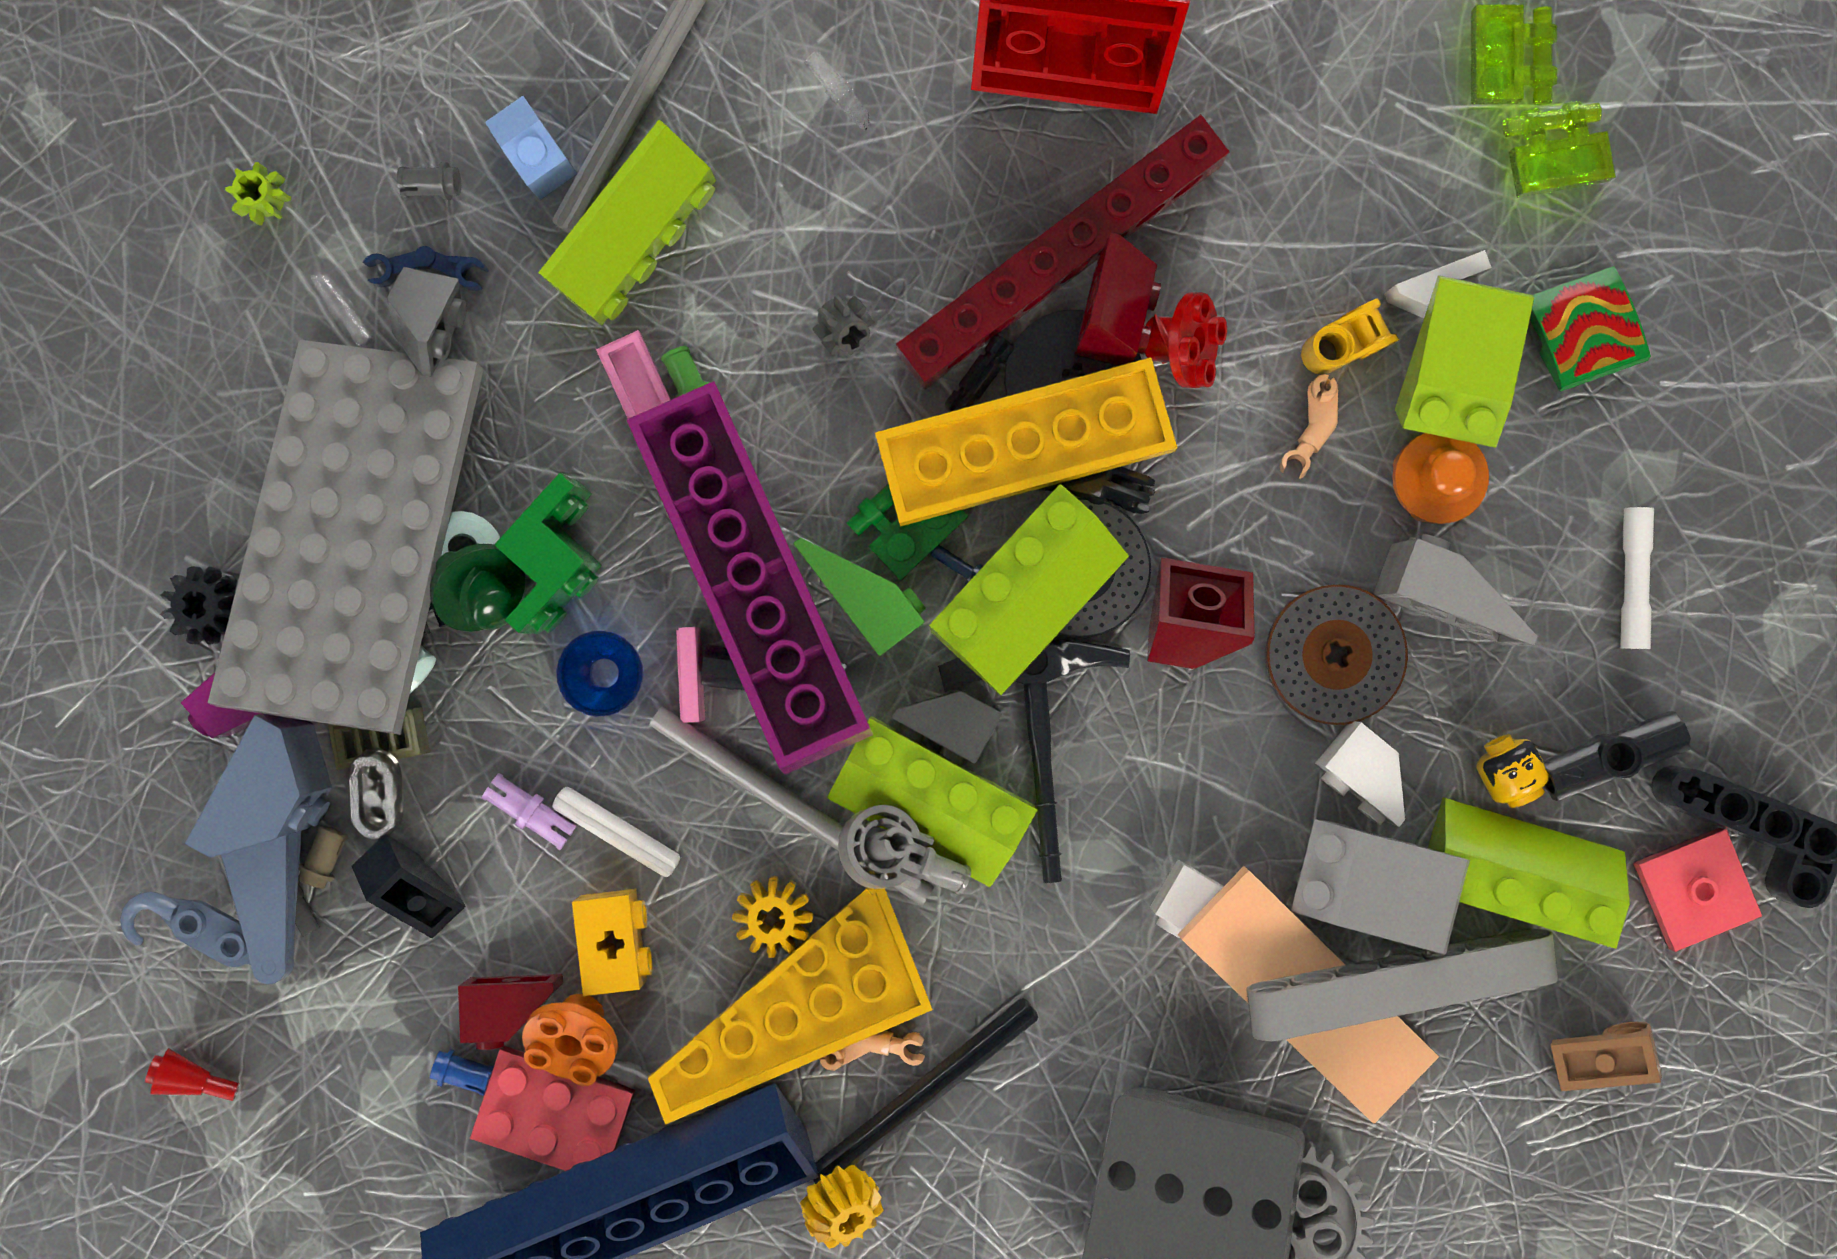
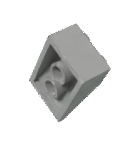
M1423 534L1421 539L1410 537L1407 541L1391 545L1373 592L1379 599L1501 645H1535L1538 636L1463 555L1449 550L1450 542L1432 535Z
M1314 819L1291 912L1347 929L1446 954L1470 860L1333 821Z

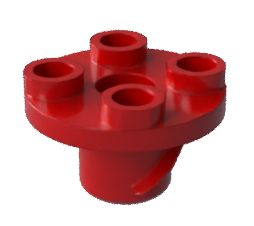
M1189 292L1178 302L1173 317H1161L1154 314V317L1147 321L1145 326L1151 327V334L1145 356L1147 358L1151 357L1152 361L1162 362V364L1170 362L1172 374L1176 382L1183 388L1211 387L1216 377L1215 361L1218 345H1223L1227 337V322L1224 317H1217L1214 303L1208 294Z

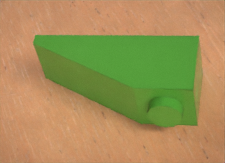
M799 538L793 543L879 656H882L925 623L919 614L925 611L926 607L910 587L902 592L895 583L803 538Z

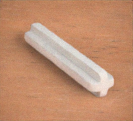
M565 787L556 796L552 805L555 811L663 877L670 876L680 860L678 853L572 788Z

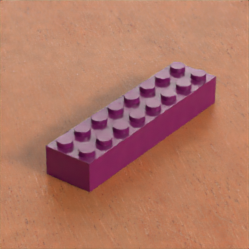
M715 381L626 419L779 769L786 775L872 736L871 728Z

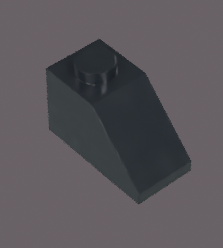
M386 833L351 866L366 901L430 938H434L466 907L463 900L418 853Z

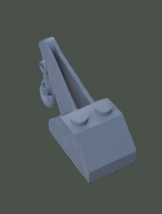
M254 715L185 842L189 847L210 858L221 855L239 920L203 901L169 898L156 892L140 893L127 902L122 909L120 917L121 929L129 941L135 945L143 943V938L136 932L134 927V919L139 911L149 909L162 917L175 937L181 942L228 967H239L244 964L251 965L255 978L263 984H274L290 975L294 967V934L301 831L309 829L311 826H317L324 818L330 805L326 798L332 789L314 724L307 720L275 715Z

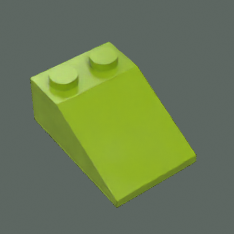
M1438 275L1395 407V412L1402 428L1494 448L1497 447L1513 401L1534 301L1533 295Z

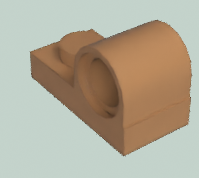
M1638 1021L1619 1023L1607 1027L1603 1031V1035L1552 1040L1551 1049L1561 1091L1661 1083V1069L1649 1023Z

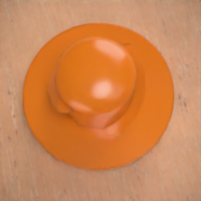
M1424 433L1407 443L1393 462V487L1397 499L1403 508L1417 521L1431 524H1447L1464 519L1479 507L1488 489L1489 469L1487 461L1475 443Z
M573 994L565 998L562 1003H551L536 1009L529 1016L522 1033V1041L526 1050L524 1060L530 1067L537 1070H545L561 1078L570 1079L580 1086L594 1084L597 1077L604 1074L612 1066L618 1051L616 1034L610 1024L604 1019L602 1004L592 996H583V994Z

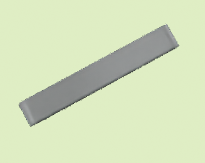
M1525 929L1448 944L1446 954L1423 949L1258 982L1248 986L1246 989L1252 1036L1254 1039L1261 1041L1285 1040L1536 988L1557 982L1558 972L1553 932L1545 929Z

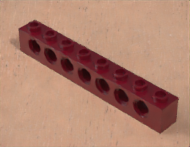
M1200 114L896 343L898 356L923 389L926 390L987 344L994 335H999L1097 261L1110 233L1119 234L1125 239L1218 170L1230 151L1202 114Z

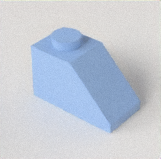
M521 96L485 122L507 158L539 200L578 174L524 96Z

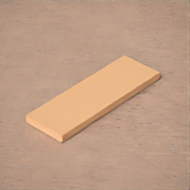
M1245 866L1177 934L1247 1003L1246 989L1254 983L1345 965ZM1398 1016L1286 1039L1373 1124L1439 1058Z

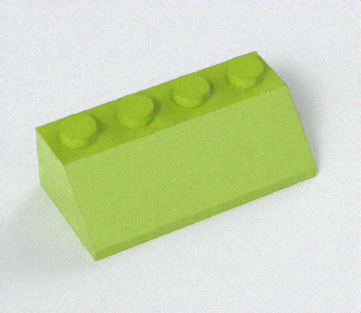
M658 120L538 273L559 293L601 326L608 318L614 320L627 305L628 298L626 295L636 282L642 284L653 273L657 266L655 258L664 246H673L682 236L686 229V224L684 223L686 218L694 208L701 210L713 196L715 187L712 185L716 182L711 168L667 125Z
M1059 484L929 624L931 633L1002 696L1129 558V555L1099 518L1064 486Z
M871 716L868 724L873 735L856 742L827 799L855 814L878 805L893 806L904 811L916 823L919 832L933 837V845L926 847L934 848V851L939 856L962 865L970 866V877L991 887L1016 851L1037 812L1035 805L972 770L948 760L938 754L937 751L906 737L895 728ZM871 815L867 817L866 820L871 822L874 820L888 818L879 815ZM878 826V827L883 828V829H885V830H889L888 828H886V827H884V826Z
M1442 798L1428 848L1470 860L1460 903L1617 949L1630 905L1625 851L1451 799Z

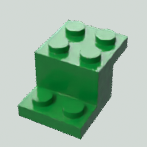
M559 473L494 544L537 583L505 619L518 633L540 634L543 630L550 633L566 617L567 612L563 608L575 595L579 598L585 596L599 580L595 573L602 565L562 529L565 523L571 526L584 515L589 507L585 501L592 493L579 481L562 473Z

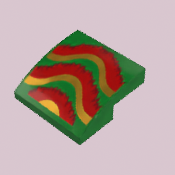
M1615 266L1533 294L1534 301L1530 322L1543 344L1540 356L1560 392L1649 361L1651 355L1641 322Z

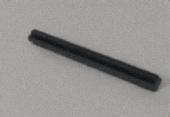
M1025 998L1018 1000L816 1161L819 1177L813 1179L814 1183L817 1184L821 1180L820 1174L827 1176L833 1172L836 1166H840L845 1170L848 1166L857 1165L1038 1020V1014L1031 1003Z

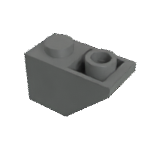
M403 267L387 297L392 333L421 375L432 377L440 359L445 360L448 357L451 347V336L455 328H461L464 324L467 303L466 300L461 299L458 278Z
M957 690L899 707L892 718L900 722L896 729L898 732L918 743L922 742L924 736L941 745L937 752L938 754L962 766L965 759L974 764L977 762L1002 713L962 690Z

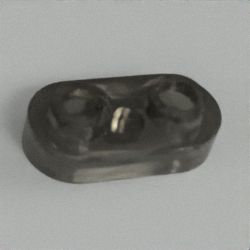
M379 748L367 749L349 767L350 815L354 827L362 835L370 839L379 840L385 833L390 836L403 819L402 770L397 759L389 752Z

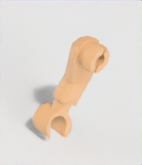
M1319 375L1308 386L1309 425L1298 439L1299 445L1296 450L1287 452L1280 462L1282 473L1286 468L1287 461L1296 459L1300 461L1303 467L1299 479L1303 478L1310 468L1311 455L1318 453L1335 430L1338 423V384L1334 377L1330 380L1328 379L1329 375Z
M883 1031L824 1056L819 1060L825 1069L835 1071L869 1052L885 1056L892 1053L899 1055L905 1063L915 1066L923 1062L925 1055L910 1053L906 1045L922 1046L924 1038L917 1032L908 1033L902 1039L893 1037L892 1032Z

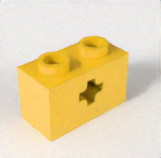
M636 889L580 895L572 901L583 996L640 990L647 982V975H652L653 972L650 947H643L641 929L647 927L645 901L637 899ZM613 930L616 939L624 940V944L617 952L614 944L606 943L605 938Z

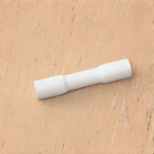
M1624 508L1623 551L1625 553L1624 603L1621 608L1620 648L1651 649L1652 609L1649 603L1650 555L1653 550L1654 508Z

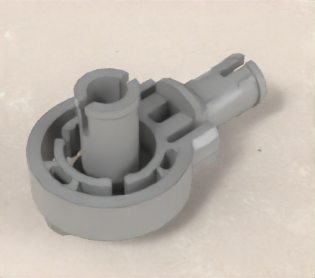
M878 805L859 811L846 822L839 834L838 851L842 866L855 882L864 887L883 889L899 885L915 891L921 885L920 879H923L960 895L969 883V881L961 879L962 875L966 877L971 876L970 866L962 865L939 856L934 851V848L926 847L933 845V837L919 832L913 819L896 807ZM871 815H879L888 818L874 820L864 825L862 824V822ZM875 826H884V827L888 828L889 830H885V829H883V828H872V827H875ZM885 874L888 875L887 880L884 878Z

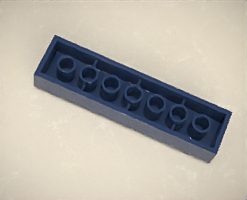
M776 1084L754 1089L744 1097L722 1106L711 1107L703 1114L679 1124L666 1126L658 1133L634 1143L623 1144L613 1152L591 1161L578 1163L563 1173L546 1180L535 1181L528 1185L527 1188L513 1194L490 1200L482 1207L458 1217H450L443 1220L439 1225L420 1232L422 1259L628 1258L818 1178L819 1175L807 1129Z

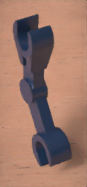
M421 246L416 251L387 258L379 253L371 254L363 261L368 267H374L381 263L385 264L386 271L383 276L368 279V282L380 288L392 285L403 267L416 270L424 268L440 271L449 277L458 278L459 284L470 291L482 290V287L475 282L466 280L467 270L471 267H478L483 271L489 272L485 264L477 258L446 256L435 252L428 246Z

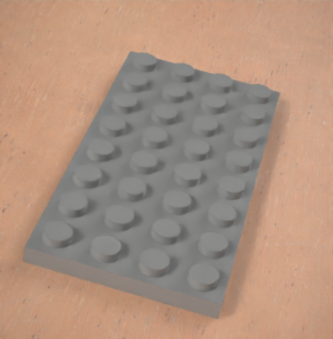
M299 340L208 700L209 704L222 708L401 734L431 602L430 585L436 572V562L442 554L483 374V368L478 362L448 358L445 360L440 359L432 377L421 375L407 353Z

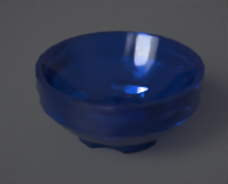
M591 631L573 639L564 648L556 669L559 690L566 702L577 711L595 717L609 716L627 708L636 699L644 678L641 657L635 647L626 638L608 631ZM599 660H611L618 668V678L610 687L599 686L593 680L592 670Z

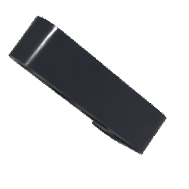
M1671 765L1663 767L1656 772L1652 779L1651 789L1653 796L1662 805L1775 849L1765 877L1766 889L1771 896L1777 900L1804 908L1818 907L1825 902L1837 875L1836 823L1701 770ZM1679 783L1690 789L1699 790L1696 797L1684 795L1682 791L1678 790ZM1726 795H1729L1732 803L1731 809L1728 814L1723 816L1720 809L1721 801ZM1770 813H1773L1775 825L1770 832H1767L1765 820ZM1817 830L1819 840L1816 847L1811 849L1809 843L1810 836ZM1800 874L1802 884L1800 889L1794 893L1792 889L1793 880Z

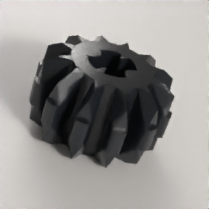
M209 566L205 571L201 567L187 568L186 577L174 575L170 578L175 592L164 591L160 594L165 601L171 602V608L165 609L160 615L164 619H175L169 632L174 635L185 634L187 643L200 644L204 640L208 645L218 644L221 641V634L225 635L235 596V592L232 591L238 580L234 576L222 577V571L218 567ZM206 597L207 600L203 603L201 599ZM203 609L207 611L205 614L201 613Z

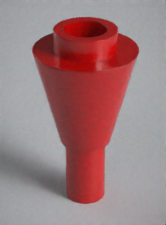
M170 1048L167 1049L164 1056H154L145 1078V1083L152 1084L151 1095H202L204 1093L229 1101H234L240 1085L238 1082L210 1075L211 1072Z

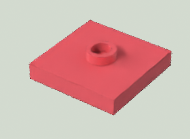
M1714 829L1633 863L1668 949L1674 952L1762 917L1727 829Z

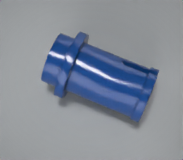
M452 1049L448 1053L439 1051L430 1073V1079L437 1080V1086L440 1087L447 1083L484 1096L494 1066L455 1056V1050Z

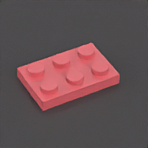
M507 1046L499 1050L470 1139L564 1171L570 1170L578 1163L594 1160L616 1150L636 1091L635 1089L597 1077L592 1085L580 1086L570 1079L561 1078L545 1070H537L530 1067L524 1060L525 1052Z

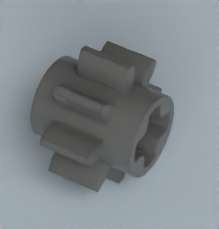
M836 295L834 299L827 301L817 310L819 312V324L813 327V331L830 354L834 355L841 349L852 355L853 352L860 350L869 342V326L873 325L875 320L868 314L865 305L856 296H853L847 303Z

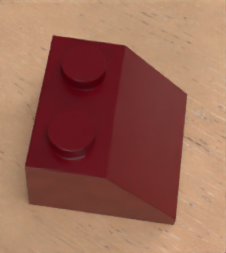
M1110 233L1094 268L1075 354L1121 366L1132 363L1137 353L1145 354L1151 334V327L1145 326L1144 322L1147 310H1155L1161 290V283L1154 282L1157 264L1119 234Z

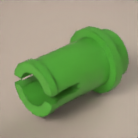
M677 347L661 357V361L665 364L678 392L676 397L709 383L703 382L692 359L689 347Z

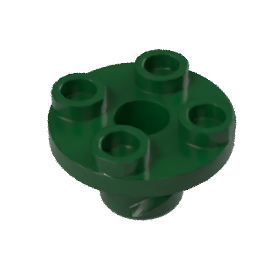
M475 544L464 547L456 552L450 551L443 554L436 562V572L430 585L431 605L442 622L453 629L466 632L496 630L507 624L505 619L521 601L525 589V574L494 544Z

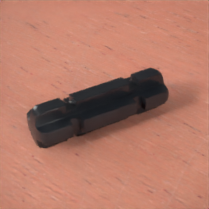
M997 334L992 337L985 347L984 351L986 353L978 356L958 385L960 389L958 391L954 390L946 400L945 409L948 412L974 406L973 401L981 398L1001 369L999 365H1005L1008 357L1014 351V346L1008 340Z

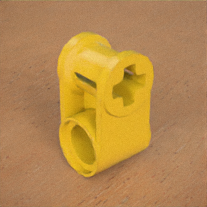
M1376 298L1355 308L1338 320L1324 326L1308 338L1301 351V358L1306 368L1315 374H1328L1357 359L1362 360L1399 341L1397 334L1390 333L1378 310L1381 305L1379 299ZM1320 340H1328L1335 346L1337 352L1335 360H1328L1323 357L1319 350Z

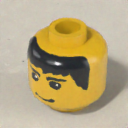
M1507 734L1495 738L1484 745L1487 753L1477 761L1476 768L1491 798L1495 802L1508 803L1510 808H1516L1540 798L1545 793L1543 787L1548 782L1550 776L1535 745L1530 740L1518 739L1513 741L1511 735Z

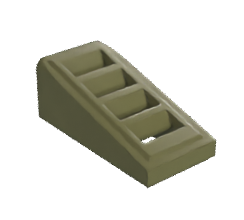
M422 707L407 709L405 712L403 730L407 748L400 749L397 734L387 733L390 751L383 752L380 732L369 730L373 754L366 755L362 729L328 724L336 770L430 753ZM347 730L352 731L356 757L349 759L343 731Z

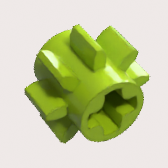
M259 162L254 163L252 170L241 171L236 168L234 170L236 177L232 186L225 187V191L233 195L237 200L231 208L232 211L241 217L249 213L250 220L261 226L264 223V217L275 216L278 219L283 218L280 211L283 208L284 202L291 201V196L279 188L284 183L285 178L276 171L268 174L267 168ZM257 190H259V192L261 193L260 198H258L256 194Z

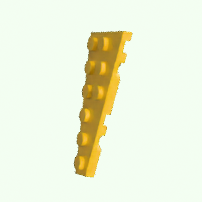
M866 887L648 1076L665 1125L933 1010L885 888L872 889Z

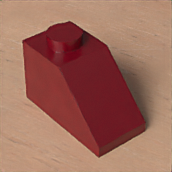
M563 974L470 977L458 986L460 1043H475L476 1049L479 1050L504 1047V1042H508L526 1024L529 1016L536 1009L540 1008L563 984Z

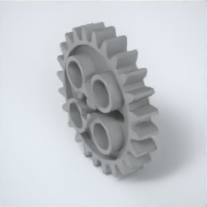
M1311 1141L1308 1142L1303 1152L1298 1192L1301 1185L1308 1180L1320 1182L1323 1184V1190L1314 1199H1306L1299 1194L1297 1195L1295 1211H1298L1302 1225L1293 1227L1292 1247L1289 1251L1288 1259H1366L1358 1245H1373L1371 1235L1362 1230V1228L1374 1225L1375 1220L1372 1214L1361 1211L1372 1204L1368 1194H1355L1363 1186L1359 1176L1345 1179L1351 1169L1346 1160L1333 1167L1334 1154L1332 1150L1328 1148L1320 1158L1316 1157L1315 1145ZM1328 1206L1336 1207V1211L1333 1213L1322 1212ZM1323 1227H1330L1338 1232L1336 1239L1328 1245H1320L1313 1240L1316 1231Z

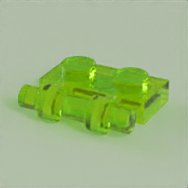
M1476 5L1472 9L1471 104H1518L1524 99V85L1533 88L1534 105H1548L1553 102V86L1557 84V67L1552 66V44L1557 42V25L1552 24V7L1542 6L1533 9V23H1524V5ZM1524 44L1533 46V66H1524Z
M1581 101L1564 103L1561 109L1541 112L1539 108L1522 111L1520 116L1503 120V133L1505 137L1522 135L1526 141V145L1514 147L1509 151L1517 198L1605 183L1616 177L1608 131L1589 134L1587 123L1598 122L1602 118L1600 103L1583 105ZM1563 128L1567 132L1568 138L1547 141L1545 131Z

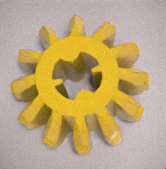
M777 876L769 878L768 891L765 890L760 881H753L750 887L754 897L747 893H740L737 898L738 903L747 910H738L732 915L733 921L748 924L737 932V938L742 940L753 935L755 939L749 948L752 953H756L761 944L766 943L768 957L775 958L778 951V943L780 942L783 949L788 954H791L796 948L792 937L805 941L809 935V932L800 924L812 922L813 913L798 910L808 903L809 896L801 894L793 899L790 896L796 887V882L793 880L787 883L784 891L778 890L779 879ZM773 907L779 908L782 911L779 919H785V923L776 921L773 926L767 925L764 922L767 914H761V910L769 912Z
M855 1164L848 1166L845 1170L840 1166H836L833 1172L827 1176L820 1174L821 1180L817 1184L806 1187L808 1196L804 1197L800 1202L802 1216L805 1220L804 1224L810 1235L814 1236L818 1243L823 1242L829 1249L836 1247L839 1243L847 1247L857 1237L863 1239V1233L867 1229L877 1226L875 1218L884 1211L881 1204L882 1197L878 1192L877 1184L871 1176L867 1175L866 1171H860Z

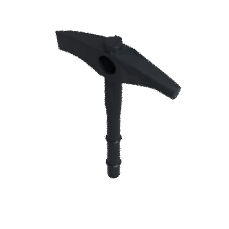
M1052 640L1014 681L1024 686L1027 731L1034 772L1036 803L1034 805L1037 806L1041 852L1039 857H1041L1043 883L1062 881L1060 855L1062 853L1059 852L1055 809L1057 802H1055L1051 764V726L1047 682L1076 669L1099 666L1129 668L1130 650L1078 641ZM959 657L938 666L945 692L967 683L983 680Z

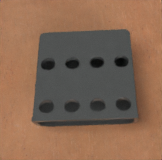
M1146 1087L1129 1089L1114 1104L1082 1259H1288L1305 1145L1303 1131L1291 1123Z

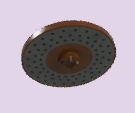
M1326 585L1303 592L1280 611L1271 626L1267 638L1266 666L1269 678L1277 694L1296 713L1323 724H1352L1354 721L1359 722L1378 713L1396 695L1407 669V641L1398 618L1390 607L1377 596L1354 586ZM1332 642L1336 647L1345 646L1347 649V653L1342 656L1344 664L1341 667L1338 663H1328L1325 656L1331 653L1329 645Z

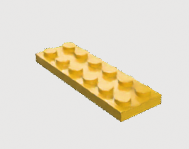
M1151 357L875 432L900 526L1173 453L1177 450V444Z

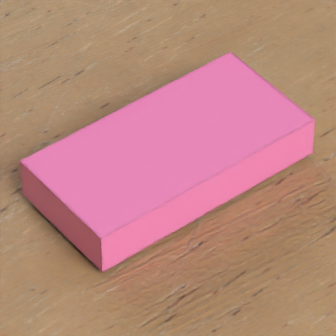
M639 330L596 349L627 419L671 400Z
M701 627L678 628L676 634L680 720L683 723L701 722L705 720L704 685H701L703 663Z

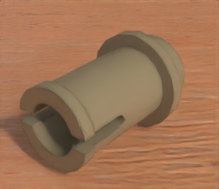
M319 825L317 835L304 864L299 863L298 870L300 874L298 880L307 885L324 889L327 882H332L335 878L331 873L342 847L348 839V835L336 829Z

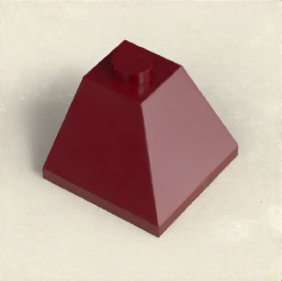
M1161 557L1149 624L1148 662L1196 669L1253 643L1255 638L1253 572Z

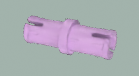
M498 773L491 783L507 794L506 797L487 787L481 798L517 820L515 825L523 830L525 827H528L555 845L558 850H561L567 839L555 832L552 827L556 826L571 836L577 824L570 822L543 804L544 798L540 795L535 794L534 797Z

